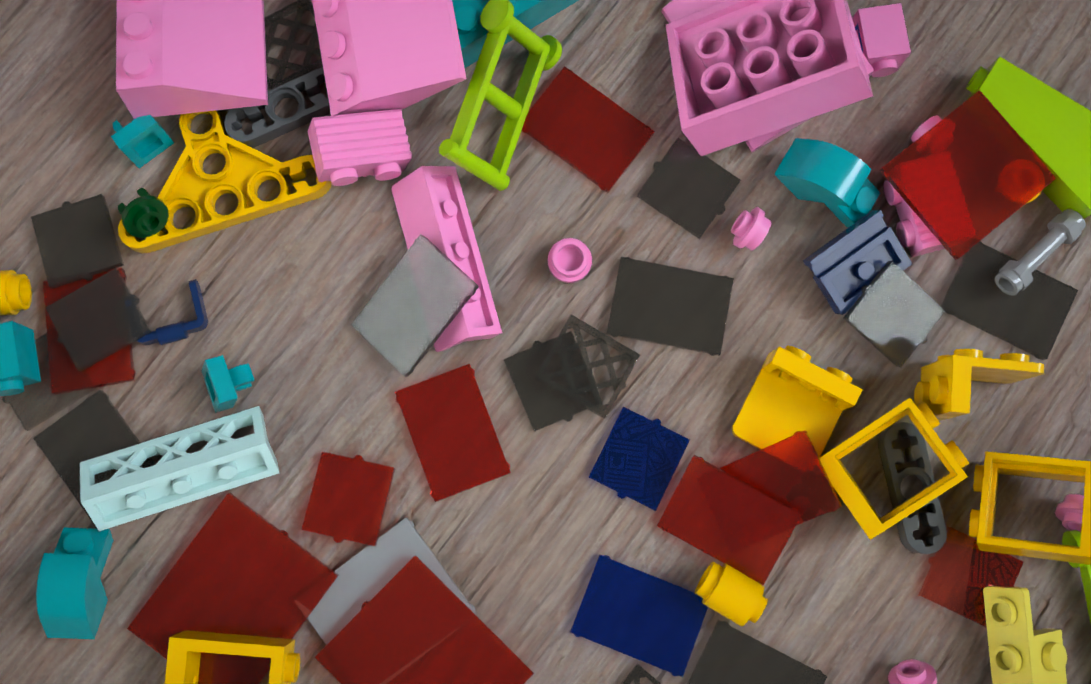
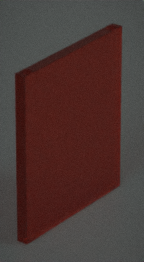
M980 90L879 170L955 260L963 256L1056 179L1052 172L1049 171Z

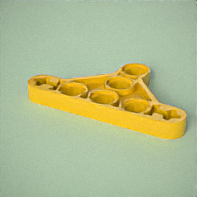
M216 110L180 114L179 125L186 147L158 195V198L168 208L169 217L164 226L168 234H164L160 230L155 235L145 237V240L140 241L127 232L121 219L118 226V235L121 241L135 252L142 254L151 253L318 199L330 190L332 184L331 181L318 182L317 177V184L314 186H309L306 181H299L293 183L297 192L291 194L290 186L285 180L284 175L289 174L295 182L306 177L305 170L313 168L316 172L313 155H304L280 162L229 137L224 122ZM199 114H209L213 117L211 129L204 134H195L191 131V122ZM214 153L222 154L226 161L222 171L212 175L205 173L203 162L206 157ZM266 180H275L281 186L278 197L267 202L260 200L257 191L261 183ZM223 194H235L238 198L237 209L229 215L218 214L215 209L217 199ZM182 207L193 208L196 216L194 223L186 229L175 228L173 224L174 214Z

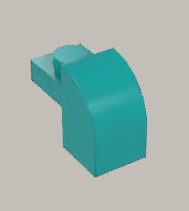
M795 138L774 174L797 199L824 203L848 228L871 211L880 195V191L867 178L872 169L865 162L841 147L820 140Z
M64 527L54 553H44L38 574L36 600L39 619L47 638L95 640L108 602L101 581V575L114 541L110 529L99 531L94 528Z

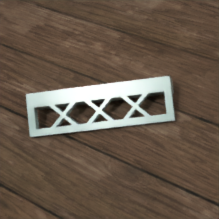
M260 406L80 462L81 504L97 529L102 531L279 474L278 462L267 438L264 416ZM253 425L255 433L238 439L231 438L236 430ZM203 440L208 442L200 451L191 454L186 452L193 443ZM163 456L156 465L147 468L140 467L149 457ZM112 469L118 470L109 480L95 484L94 475Z

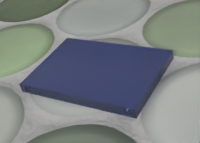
M599 555L570 632L574 633L576 637L586 638L668 671L673 676L683 677L708 607L702 603L703 598L696 595L695 592L614 561L608 555Z

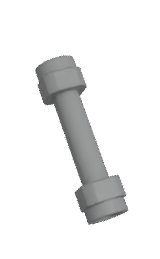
M1071 209L1057 214L1047 224L1049 232L1019 261L1009 260L999 269V273L995 276V283L999 289L1011 296L1025 290L1034 280L1031 274L1062 243L1072 244L1081 235V231L1086 227L1084 218L1078 212Z

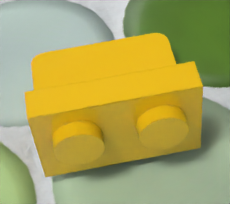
M789 345L785 349L779 346L767 355L732 425V433L737 438L800 471H812L817 464L815 460L820 458L842 411L856 405L863 389L851 384L853 378L847 373L833 367H827L824 370L811 363L812 357L803 350Z
M955 349L953 355L938 356L936 362L921 367V381L915 387L914 403L917 406L924 401L939 421L970 414L971 381L1003 384L1015 383L1043 375L1044 364L1029 362L1030 356L1027 354L1004 353L1000 354V359L983 358L982 350Z

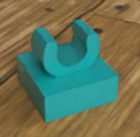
M151 115L137 117L125 127L117 120L112 124L116 133L111 138L138 168H141L174 144V141L165 129Z
M223 355L205 360L201 370L215 413L233 408L238 398L236 392L252 387L251 382L255 381L249 363L228 370Z

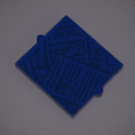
M623 407L588 478L616 491L620 499L628 497L656 511L690 439L662 426L659 419L652 421Z

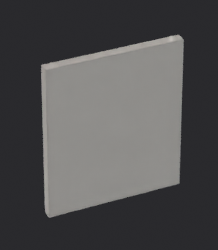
M407 517L295 600L298 609L302 610L353 684H386L477 614L475 607L467 601L414 528V523Z

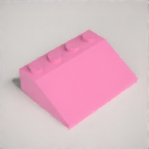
M117 0L116 91L134 119L147 115L160 117L268 105L264 0Z
M312 0L331 116L391 109L402 110L466 80L452 0Z
M726 0L666 24L681 130L700 156L873 97L864 56L847 0Z

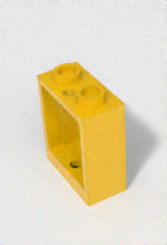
M908 398L815 460L870 540L968 477L962 468L968 465L969 461L953 440L946 444L942 442L934 431V428L940 425V422L924 401L916 406L912 399ZM905 416H908L949 473L880 517L840 460Z
M985 451L984 465H975L973 482L974 492H981L980 510L971 509L969 521V537L977 538L979 550L1091 565V461ZM999 474L1085 483L1080 547L993 536Z
M184 630L169 637L165 684H198L201 652L271 658L269 684L296 683L300 671V654L294 653L295 639Z

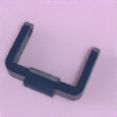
M197 279L189 281L197 320L186 323L184 321L156 328V331L144 334L136 299L134 296L126 298V307L134 339L143 345H151L158 342L160 345H165L187 339L189 337L188 334L204 330L208 325V318Z

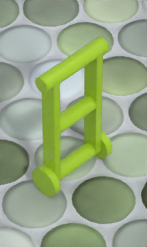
M490 0L481 12L480 23L488 31L450 139H445L439 147V153L499 191L505 190L510 183V178L506 173L542 71L551 69L559 61L562 54V45L556 38L551 35L540 38L513 16L514 6L509 0ZM507 35L529 51L513 98L490 83ZM483 101H486L507 116L490 164L467 150Z

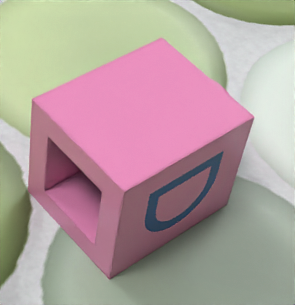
M901 3L858 9L852 19L861 50L874 69V72L871 74L872 77H884L897 72L911 54Z

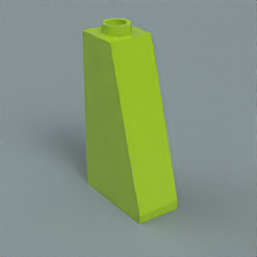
M1000 56L987 69L980 66L965 88L971 94L964 103L963 108L1013 161L1024 160L1032 163L1039 169L1043 177L1042 191L1062 212L1071 209L1078 212L1084 219L1090 216L1091 111Z

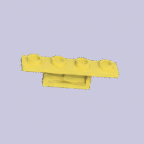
M984 587L983 596L992 684H1067V652L1063 646L1062 630L1043 628L1033 631L1029 590L1023 587Z

